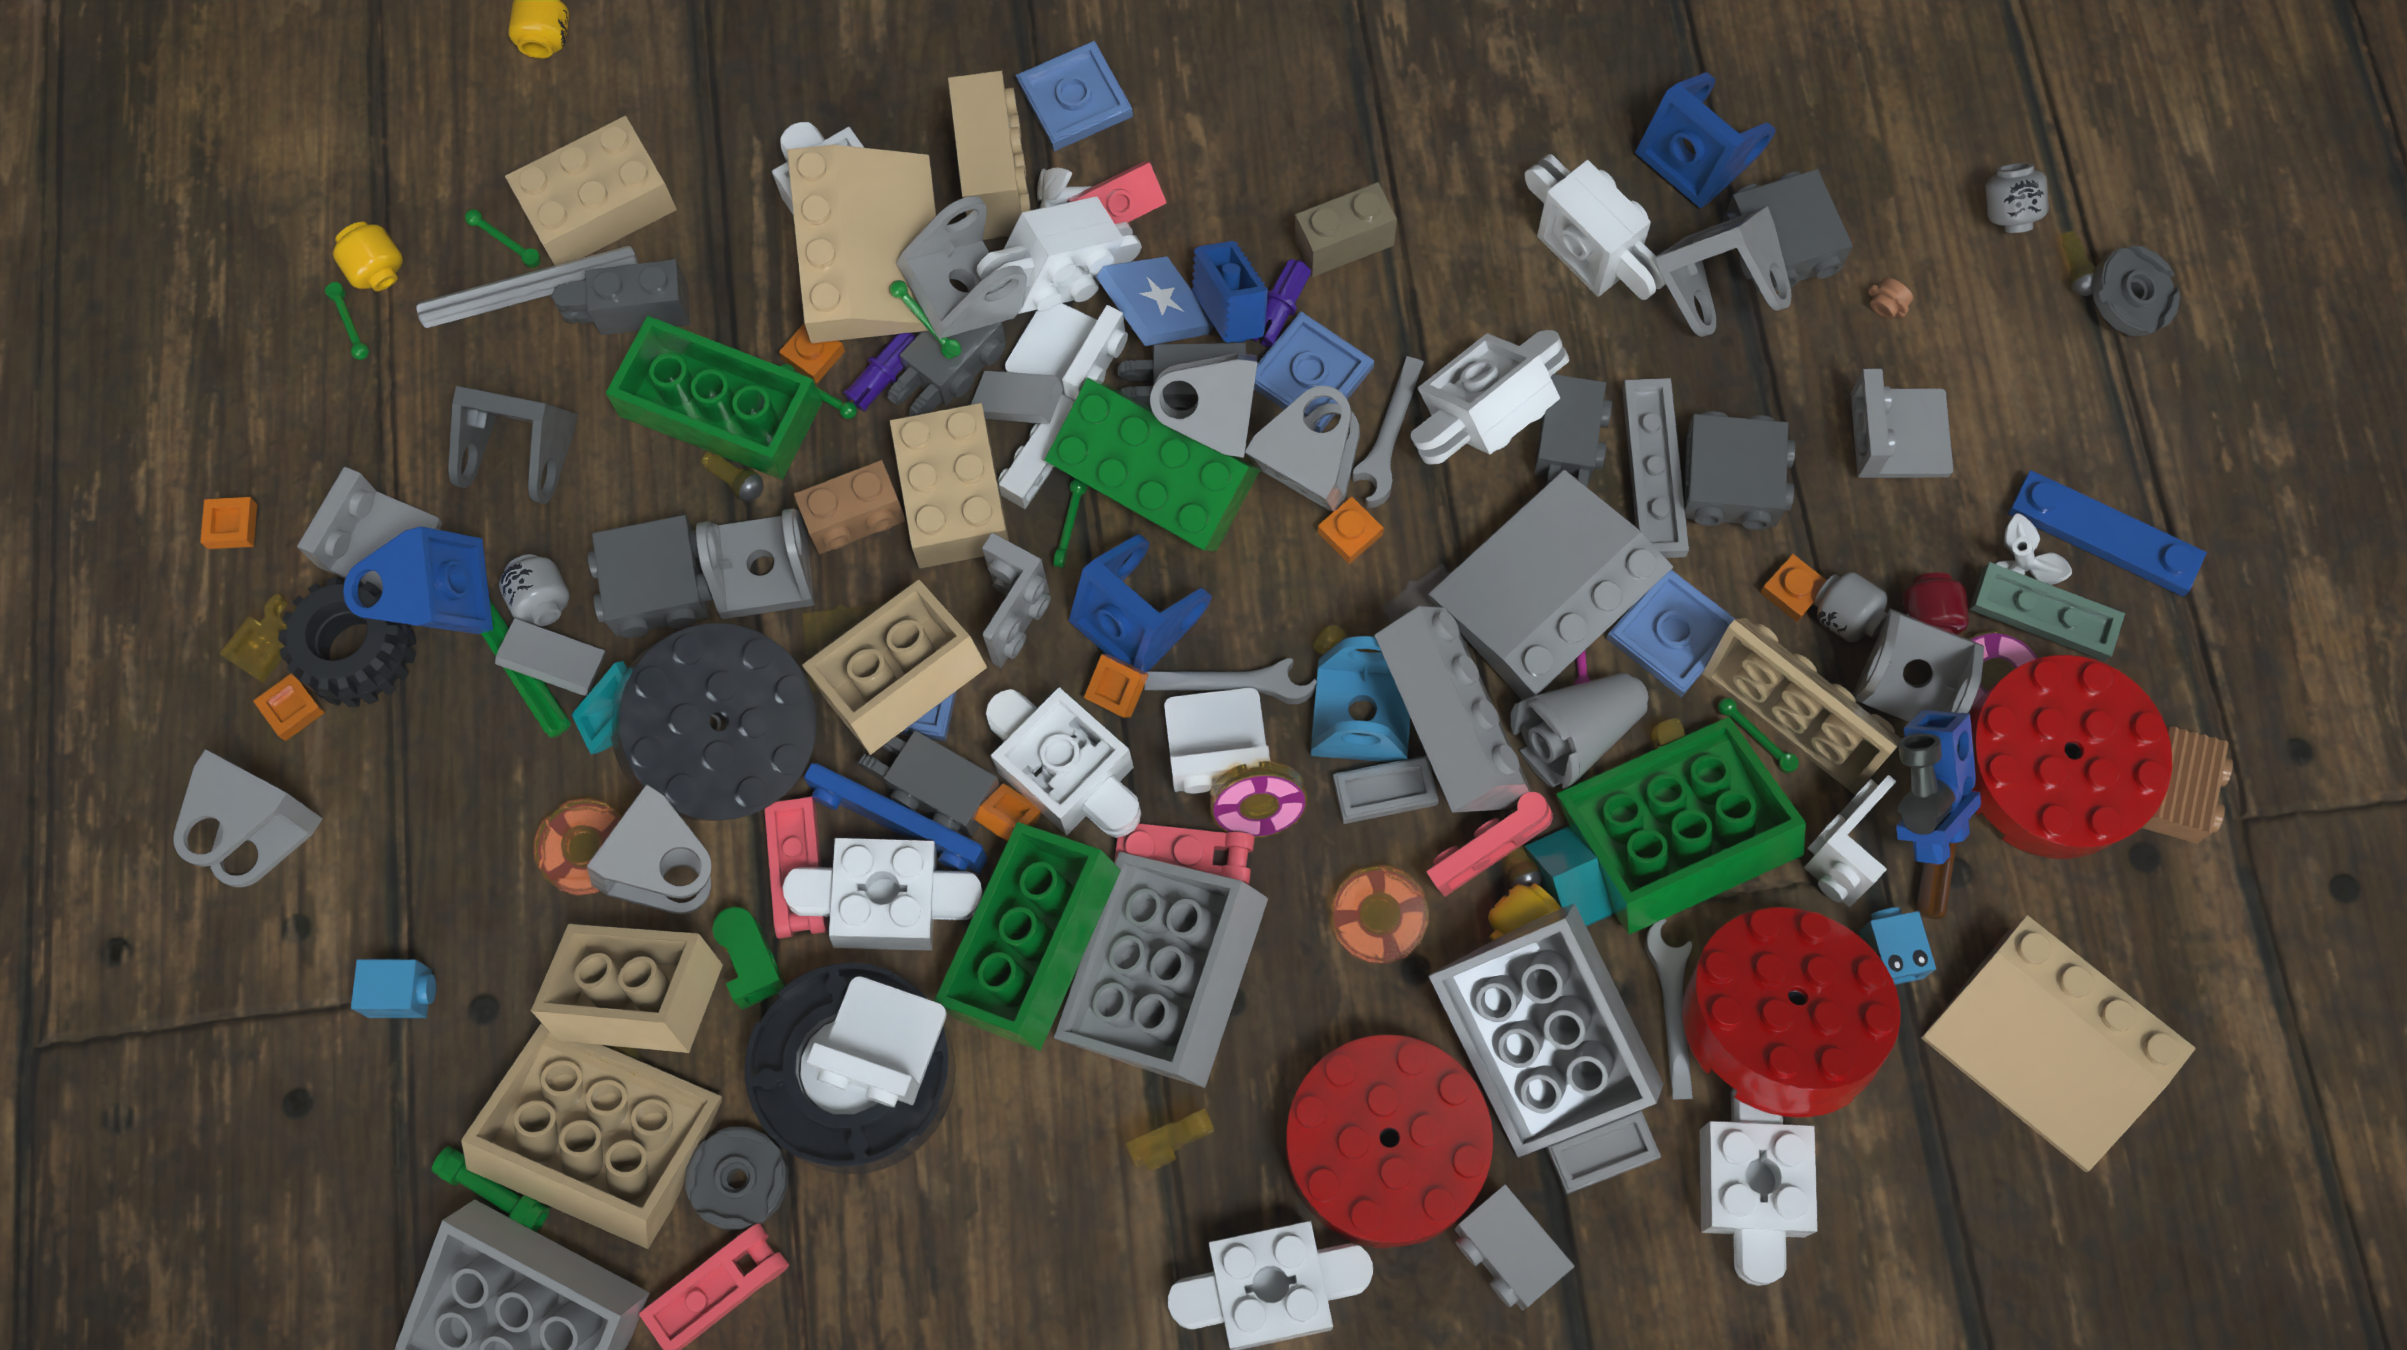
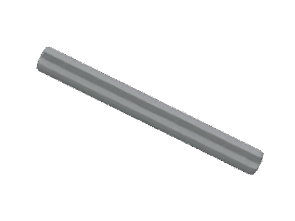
M631 246L617 248L421 301L416 305L417 315L422 325L426 328L551 295L555 288L558 287V284L562 285L563 283L568 284L573 281L586 280L585 270L638 264L637 256Z

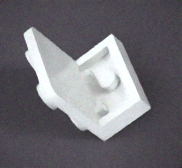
M1063 303L1057 304L1046 311L1037 310L1005 363L1006 372L1056 375L1063 382L1064 389L1062 394L1075 401L1087 377L1104 382L1106 370L1114 357L1117 358L1124 349L1128 333L1125 332L1123 312L1106 305L1097 320Z
M1241 688L1170 697L1166 700L1164 708L1175 792L1203 793L1212 790L1213 787L1232 785L1247 778L1270 776L1269 748L1266 746L1260 696L1256 689Z
M1890 775L1879 785L1870 779L1842 812L1832 820L1808 847V850L1815 856L1804 868L1819 880L1818 886L1825 895L1836 902L1843 901L1848 907L1853 905L1887 870L1850 838L1848 834L1894 785L1896 780Z
M855 977L849 984L826 1045L814 1043L807 1063L819 1072L818 1081L832 1087L846 1090L850 1083L867 1089L865 1097L875 1102L895 1107L897 1100L913 1105L946 1020L947 1012L937 1002L864 977Z

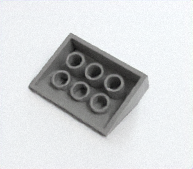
M1563 470L1436 586L1427 597L1437 607L1447 609L1448 613L1457 622L1459 632L1523 700L1537 695L1663 578L1673 566L1639 529L1566 470Z
M1418 606L1376 633L1375 637L1453 813L1517 809L1520 797L1525 793L1532 792L1482 682L1478 669L1459 632L1458 624L1446 608Z
M1119 852L1115 865L1121 872L1080 961L1054 1038L1162 1076L1205 1088L1268 898L1240 880Z
M1575 903L1528 922L1429 975L1517 1157L1524 1156L1657 1104L1663 1082Z
M473 1200L442 1220L394 1350H625L633 1336L640 1318L639 1313L644 1308L649 1292L477 1200Z

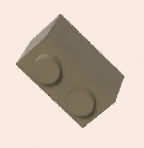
M1379 182L1295 214L1294 241L1307 267L1311 269V276L1314 277L1394 246L1397 218Z

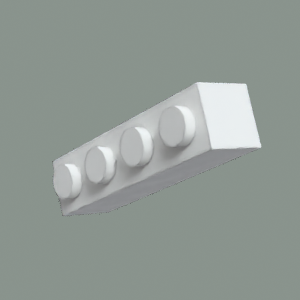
M1061 394L1050 424H1035L1030 432V439L1027 444L1019 447L1015 453L1013 464L1009 469H1004L998 479L1001 496L1024 509L1027 508L1055 467L1044 460L1075 402L1074 400Z

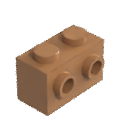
M882 460L794 493L808 532L819 555L841 548L848 543L871 534L885 531L892 526L906 521Z

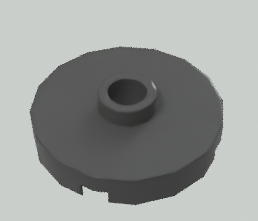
M2143 246L2120 248L2108 254L2095 268L2092 280L2094 301L2102 317L2116 330L2129 336H2147L2169 325L2178 312L2180 292L2179 287L2174 289L2171 277L2175 275L2170 265L2156 252Z
M728 1127L716 1132L717 1134L711 1136L707 1141L704 1140L694 1150L686 1167L685 1190L693 1208L704 1221L724 1230H747L755 1224L764 1223L779 1209L788 1190L789 1169L782 1150L767 1135L749 1127ZM737 1171H744L747 1176L745 1185L734 1189L731 1185L733 1174Z

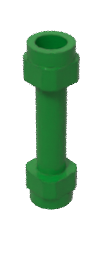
M451 1146L443 1149L433 1163L432 1172L438 1175V1177L454 1186L464 1185L510 1214V1219L535 1232L543 1226L548 1218L550 1208L543 1203L526 1195L521 1197L507 1187L467 1170L464 1154Z

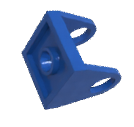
M1708 72L1678 82L1667 90L1635 151L1641 159L1700 209L1712 201L1759 157L1772 140L1776 131L1771 124L1766 122L1739 134L1704 105L1703 102L1712 91L1716 81ZM1684 138L1693 144L1695 154L1688 151L1684 144Z
M422 526L405 530L354 565L346 576L343 589L344 599L350 611L359 617L474 634L493 630L482 538ZM375 571L381 577L383 591L379 601L374 606L367 608L358 597V585L366 573Z
M1139 534L1097 557L1083 568L1069 622L1105 654H1109L1144 672H1148L1199 620L1210 604L1212 596L1204 588H1200L1161 613L1156 611L1123 582L1139 565L1148 551L1149 541ZM1132 553L1129 559L1123 564L1127 557Z

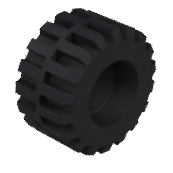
M338 577L327 579V586L323 588L316 583L308 588L311 593L304 599L298 595L292 602L296 606L294 612L286 611L282 621L287 625V629L279 630L278 641L285 646L279 651L282 660L288 664L286 668L318 697H323L329 703L337 706L343 702L348 707H359L360 699H363L370 705L379 701L377 694L382 691L390 695L396 690L392 684L397 678L404 681L409 674L404 668L405 664L414 663L416 653L409 648L416 645V635L409 629L412 625L363 618L355 615L346 605L343 592L344 583ZM360 581L358 597L361 603L367 608L374 606L381 598L382 591L368 581L365 584ZM367 624V635L362 646L345 659L330 661V648L335 638L351 626Z

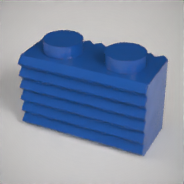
M1228 241L1198 246L1194 250L1196 256L1193 260L1196 264L1193 266L1195 272L1192 275L1195 279L1192 281L1194 287L1191 290L1222 339L1227 343H1240L1247 339L1262 337L1265 331L1268 287H1264L1265 282H1261V277H1258V272L1254 271L1251 262H1248V257H1245L1244 252H1241L1238 242Z

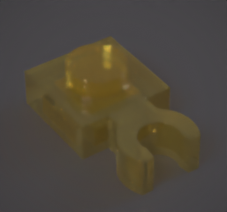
M278 594L272 596L265 605V617L259 623L249 616L219 654L261 683H264L282 660L279 650L285 646L278 641L279 630L287 629V625L282 621L283 618H280V614L288 603ZM296 606L291 610V613L294 612Z
M1206 1109L1175 1124L1172 1122L1127 1142L1126 1146L1136 1168L1146 1164L1148 1171H1152L1176 1159L1174 1151L1181 1149L1183 1145L1189 1142L1196 1141L1213 1133L1214 1127Z

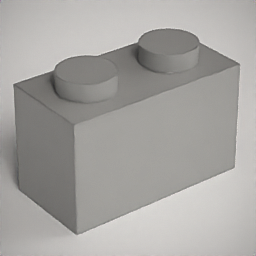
M1506 1185L1501 1187L1454 1229L1460 1236L1455 1242L1460 1251L1474 1266H1477L1480 1262L1484 1264L1495 1278L1490 1282V1286L1508 1307H1512L1516 1303L1523 1311L1575 1267Z

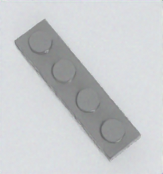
M1671 378L1625 380L1622 392L1636 528L1648 538L1665 558L1686 557L1689 546Z

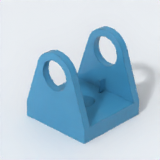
M1357 636L1343 639L1318 660L1311 756L1390 763L1406 760L1408 757L1410 715L1382 651L1368 653L1356 650L1372 649L1381 651L1376 637ZM1357 701H1367L1375 708L1376 715L1370 721H1356L1350 716L1349 707Z

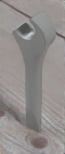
M1406 356L1377 441L1368 456L1353 470V482L1367 480L1376 488L1375 493L1365 499L1366 508L1378 507L1390 496L1393 482L1390 469L1392 452L1424 363L1422 360Z
M1287 658L1273 666L1246 672H1146L1149 675L1144 685V690H1233L1254 688L1259 693L1275 697L1287 704H1300L1313 696L1317 681L1314 679L1305 686L1292 683L1288 673L1293 668V659Z
M1666 919L1654 923L1648 931L1644 947L1645 953L1655 967L1663 992L1672 1100L1693 1099L1688 1043L1682 1021L1683 978L1692 944L1688 941L1679 948H1672L1666 945L1661 938V928L1667 922Z

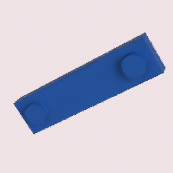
M2032 470L2025 476L2008 512V515L2012 517L2016 513L2021 514L2031 521L2036 528L2182 597L2190 591L2207 552Z
M812 763L804 776L806 783L813 791L811 797L818 803L835 811L841 805L909 840L935 841L936 852L940 854L938 861L954 871H966L968 868L980 874L988 860L981 844L817 763Z

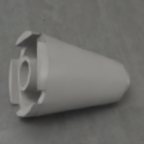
M1619 673L1523 699L1516 703L1511 711V728L1513 735L1522 733L1527 746L1520 749V752L1534 773L1547 785L1555 787L1562 783V788H1565L1575 783L1646 714L1649 696L1646 687L1638 678L1632 677L1627 673Z

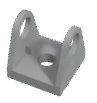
M978 196L962 198L944 208L908 245L896 262L939 339L1013 319L1022 307L1027 276L1020 266L1002 268L990 274L982 281L976 272L979 262L989 254L982 241L987 207L982 198ZM967 210H973L959 222L947 225L958 214ZM949 279L963 282L969 292L958 291L951 285ZM1012 279L1003 288L995 292L989 293V291L996 285Z
M1768 206L1685 236L1655 257L1662 278L1691 329L1698 336L1704 337L1713 334L1716 329V313L1702 260L1734 248L1739 250L1769 306L1775 311L1790 306V283L1775 224ZM1770 270L1775 277L1778 286L1779 296L1777 295L1772 285L1770 278ZM1694 296L1701 305L1704 323L1696 311Z
M1238 352L1167 367L1157 377L1150 395V404L1155 417L1162 424L1224 455L1244 458L1257 369V355ZM1173 381H1185L1195 388L1198 394V401L1187 410L1174 409L1166 403L1163 396V388Z
M1316 386L1305 391L1254 435L1245 453L1253 464L1261 469L1260 471L1333 513L1346 499L1360 438V426L1356 416L1351 411L1348 400L1339 390L1330 386ZM1328 397L1338 403L1321 405L1304 418L1307 406L1316 398ZM1330 414L1341 416L1338 425L1333 430L1325 433L1314 432L1316 424L1324 416Z
M794 508L785 509L782 512V516L717 525L709 521L697 523L696 539L702 571L718 614L722 619L815 605L807 530L800 511ZM762 556L773 558L774 566L769 573L757 576L750 572L751 564L757 558Z
M1890 609L1852 695L1860 703L1908 722L1921 710L1968 713L1981 682L1984 646ZM1915 659L1928 662L1932 670L1930 678L1920 685H1912L1903 678L1904 667L1908 662Z
M205 749L194 765L174 831V847L179 856L185 861L201 867L211 866L216 878L232 887H246L259 881L312 836L323 818L288 793ZM203 819H217L220 824L212 851L207 854L193 853L188 846V835L191 828ZM245 841L253 842L258 850V859L255 866L243 875L234 876L228 874L224 867V859Z
M649 785L644 787L587 865L591 885L605 895L674 914H688L696 911L707 901L711 891V860L707 850L664 795ZM680 866L689 867L699 875L694 882L686 886H675L664 880V876L668 871ZM698 893L694 899L685 903H677L666 897L687 898Z

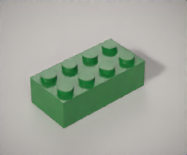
M648 315L605 393L619 417L780 480L784 479L823 403L812 378Z
M1088 377L1044 460L1204 551L1218 550L1261 470L1240 457L1224 455L1162 424L1148 406L1102 381Z
M1017 822L934 1002L941 1004L946 1012L958 1021L1041 1051L1121 870L1101 849Z

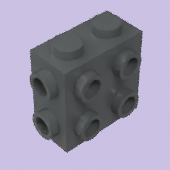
M1818 169L1803 174L1799 171L1791 172L1782 176L1776 182L1760 187L1758 184H1751L1733 194L1727 212L1723 216V222L1768 206L1775 224L1790 288L1798 284L1799 281L1817 276L1819 279L1830 277L1843 268L1853 245ZM1740 254V265L1743 274L1747 279H1752L1757 292L1761 293ZM1770 270V278L1775 291L1778 292V286L1775 277Z
M1709 411L1701 415L1694 414L1686 432L1683 486L1685 518L1693 519L1696 523L1704 526H1716L1726 522L1742 524L1744 528L1750 530H1764L1769 527H1776L1784 511L1791 510L1794 497L1793 483H1786L1787 468H1792L1795 457V440H1788V422L1775 421L1773 418L1763 415L1752 416L1748 419L1734 418L1717 411Z
M686 515L592 533L594 550L588 551V563L592 577L598 579L600 594L594 595L595 612L599 622H605L615 636L621 635L625 638H636L646 635L649 629L664 626L675 629L686 628L694 625L696 620L709 618L706 601L713 600L704 573L701 570L696 530H694Z

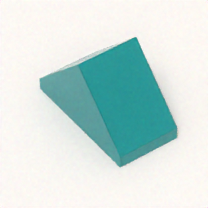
M623 661L615 662L571 714L590 754L600 753L612 746V716L614 707L612 703L619 682L628 669Z
M1569 826L1524 847L1535 871L1541 872V883L1545 891L1557 901L1561 908L1575 903L1586 927L1613 914L1598 858Z

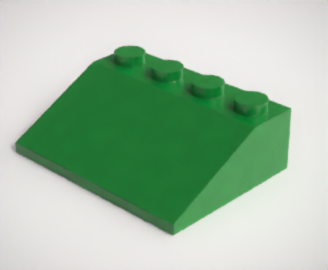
M1730 717L1724 718L1556 794L1557 801L1571 830L1598 858L1612 910L1628 935L1804 855L1806 822Z

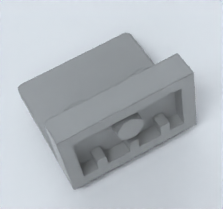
M1863 369L1850 393L1858 478L1949 477L1953 472V461L1945 390L1890 389L1889 386H1884L1882 369Z
M344 467L297 548L318 568L346 579L348 572L354 565L405 530L420 526L439 530L442 522L434 515L377 492L361 473ZM370 571L361 578L360 581L363 584L368 581L383 591L382 580L377 572Z
M991 533L982 550L991 579L994 582L993 587L1006 596V598L985 629L983 638L992 664L1002 668L1008 657L1014 659L1019 654L1026 640L1025 630L1033 618L1039 620L1048 608L1051 596L1049 595L1050 591L1042 559Z

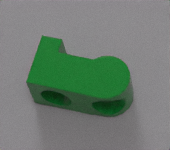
M731 907L719 913L713 923V936L732 960L738 978L727 982L726 985L732 1000L744 1010L776 995L786 984L765 934L750 912L743 908Z

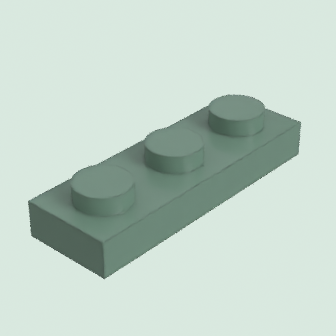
M1991 562L1982 568L1969 610L2103 661L2113 655L2125 616L2123 612Z

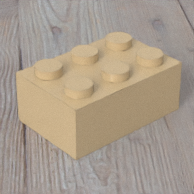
M1002 71L950 77L948 81L962 197H981L987 207L983 240L1008 237L1011 235L1021 213L1031 211L1014 87L1005 88ZM967 210L966 215L968 216L973 210Z
M626 116L505 176L554 265L583 258L677 210L663 179Z
M982 403L890 420L910 540L919 569L984 556L982 547L991 533L1009 541Z
M920 580L914 582L802 665L822 697L870 755L987 668L970 635Z
M568 924L531 1012L558 1041L689 1053L723 964L698 933Z

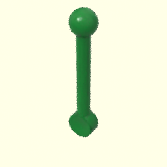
M469 209L465 213V222L468 225L479 226L520 255L526 267L536 268L540 265L541 257L537 250L523 248L482 219L480 211Z
M902 280L893 281L889 287L891 295L895 298H901L942 345L941 352L944 357L953 359L960 355L962 348L957 340L948 339L947 337L938 338L924 311L908 293L906 283Z
M331 282L326 286L325 293L336 304L352 343L351 355L357 360H364L369 355V348L364 343H361L343 300L346 291L340 283Z
M789 364L781 365V367L795 372L793 366ZM817 387L821 400L838 409L844 419L849 420L856 416L857 407L854 403L849 401L842 402Z
M1078 479L1072 480L1069 485L1072 496L1059 547L1054 557V567L1064 568L1067 549L1080 498L1086 493L1088 488L1085 483Z
M1726 697L1719 701V712L1724 716H1731L1778 760L1777 765L1781 772L1789 774L1797 769L1799 761L1796 755L1784 753L1737 709L1734 699Z

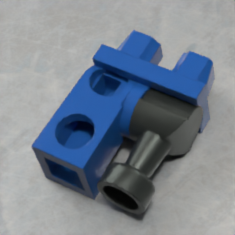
M1921 710L1904 727L1905 738L1901 739L1898 743L1901 762L1911 767V790L1898 806L1897 813H1902V820L1896 826L1898 840L1913 841L1915 861L1944 864L1950 857L1949 843L1962 842L1970 834L1969 819L1981 806L1980 792L1972 791L1975 786L1976 774L1971 719L1969 713Z

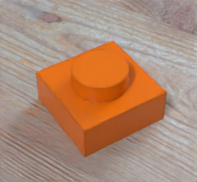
M804 323L782 347L779 354L784 362L793 366L794 369L804 376L812 378L815 384H817L843 355L845 349L843 343L838 340L811 343Z
M1352 496L1321 522L1317 529V533L1348 564L1353 562L1377 541L1384 531V527Z
M251 497L204 499L200 543L207 549L254 547L257 503Z
M1792 554L1764 585L1760 594L1794 621L1798 622L1812 607L1818 592L1827 580Z
M1101 654L1084 698L1123 718H1130L1149 674L1109 654Z
M292 674L253 700L276 734L285 742L325 713L308 688Z
M1003 783L980 805L974 820L991 830L995 835L1008 841L1017 822L1033 827L1037 823L1041 811L1023 795Z

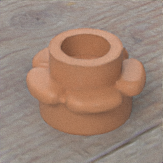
M1885 277L1878 286L1872 285L1869 288V294L1873 297L1870 306L1879 316L1885 319H1892L1893 317L1903 318L1909 311L1908 306L1913 301V295L1901 282Z

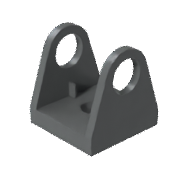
M456 386L452 403L448 465L451 484L456 487L467 488L473 483L496 417L499 416L533 423L528 491L533 502L540 504L548 503L556 490L575 432L578 414L545 403ZM468 446V462L466 465V469L462 474V458L464 451ZM547 463V476L541 490L542 473Z

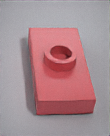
M1143 161L1067 199L1069 203L1097 196L1114 224L1128 223L1167 203L1152 166L1148 161Z

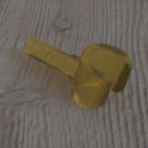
M1330 625L1322 631L1314 642L1313 647L1318 653L1325 655L1340 641L1349 637L1340 627ZM1356 649L1361 652L1377 653V651L1372 649Z
M1672 718L1659 723L1653 728L1651 733V739L1656 749L1685 736L1683 726L1678 718Z

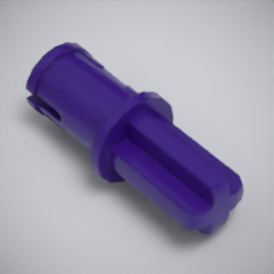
M1290 259L1287 261L1273 289L1268 291L1265 327H1268V331L1261 343L1262 346L1271 348L1276 342L1275 340L1288 316L1294 315L1297 311L1295 303L1311 275V269L1300 260ZM1253 338L1252 340L1257 343L1259 338Z
M912 333L896 334L876 358L869 357L867 360L869 363L868 367L848 389L843 391V395L849 401L852 399L856 407L865 412L868 409L867 407L889 383L894 385V382H897L895 376L903 369L900 354L916 337Z

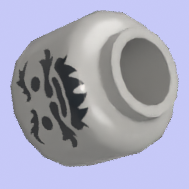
M2013 163L2000 166L1996 169V174L1986 182L1988 218L1994 224L2005 226V232L2021 233L2032 230L2033 222L2044 218L2049 211L2047 178L2042 171L2034 169L2033 163Z
M532 554L522 555L509 562L498 584L501 595L512 617L532 625L546 626L558 620L570 599L568 587L557 565L548 558Z
M1855 572L1845 573L1841 577L1837 574L1831 576L1822 586L1814 600V606L1818 608V622L1849 643L1858 642L1866 635L1875 638L1880 633L1888 614L1884 611L1887 604L1886 593Z

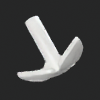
M1063 168L1042 169L1038 179L1037 201H1042L1040 209L1068 203V198L1093 186L1066 187L1072 176L1071 171Z
M2016 513L2009 521L2004 534V546L2014 555L2015 561H1999L1996 564L2025 575V571L2030 570L2034 579L2049 585L2060 583L2072 575L2069 563L2065 558L2056 553L2050 552L2035 557L2034 550L2040 542L2038 531L2031 521L2023 515Z

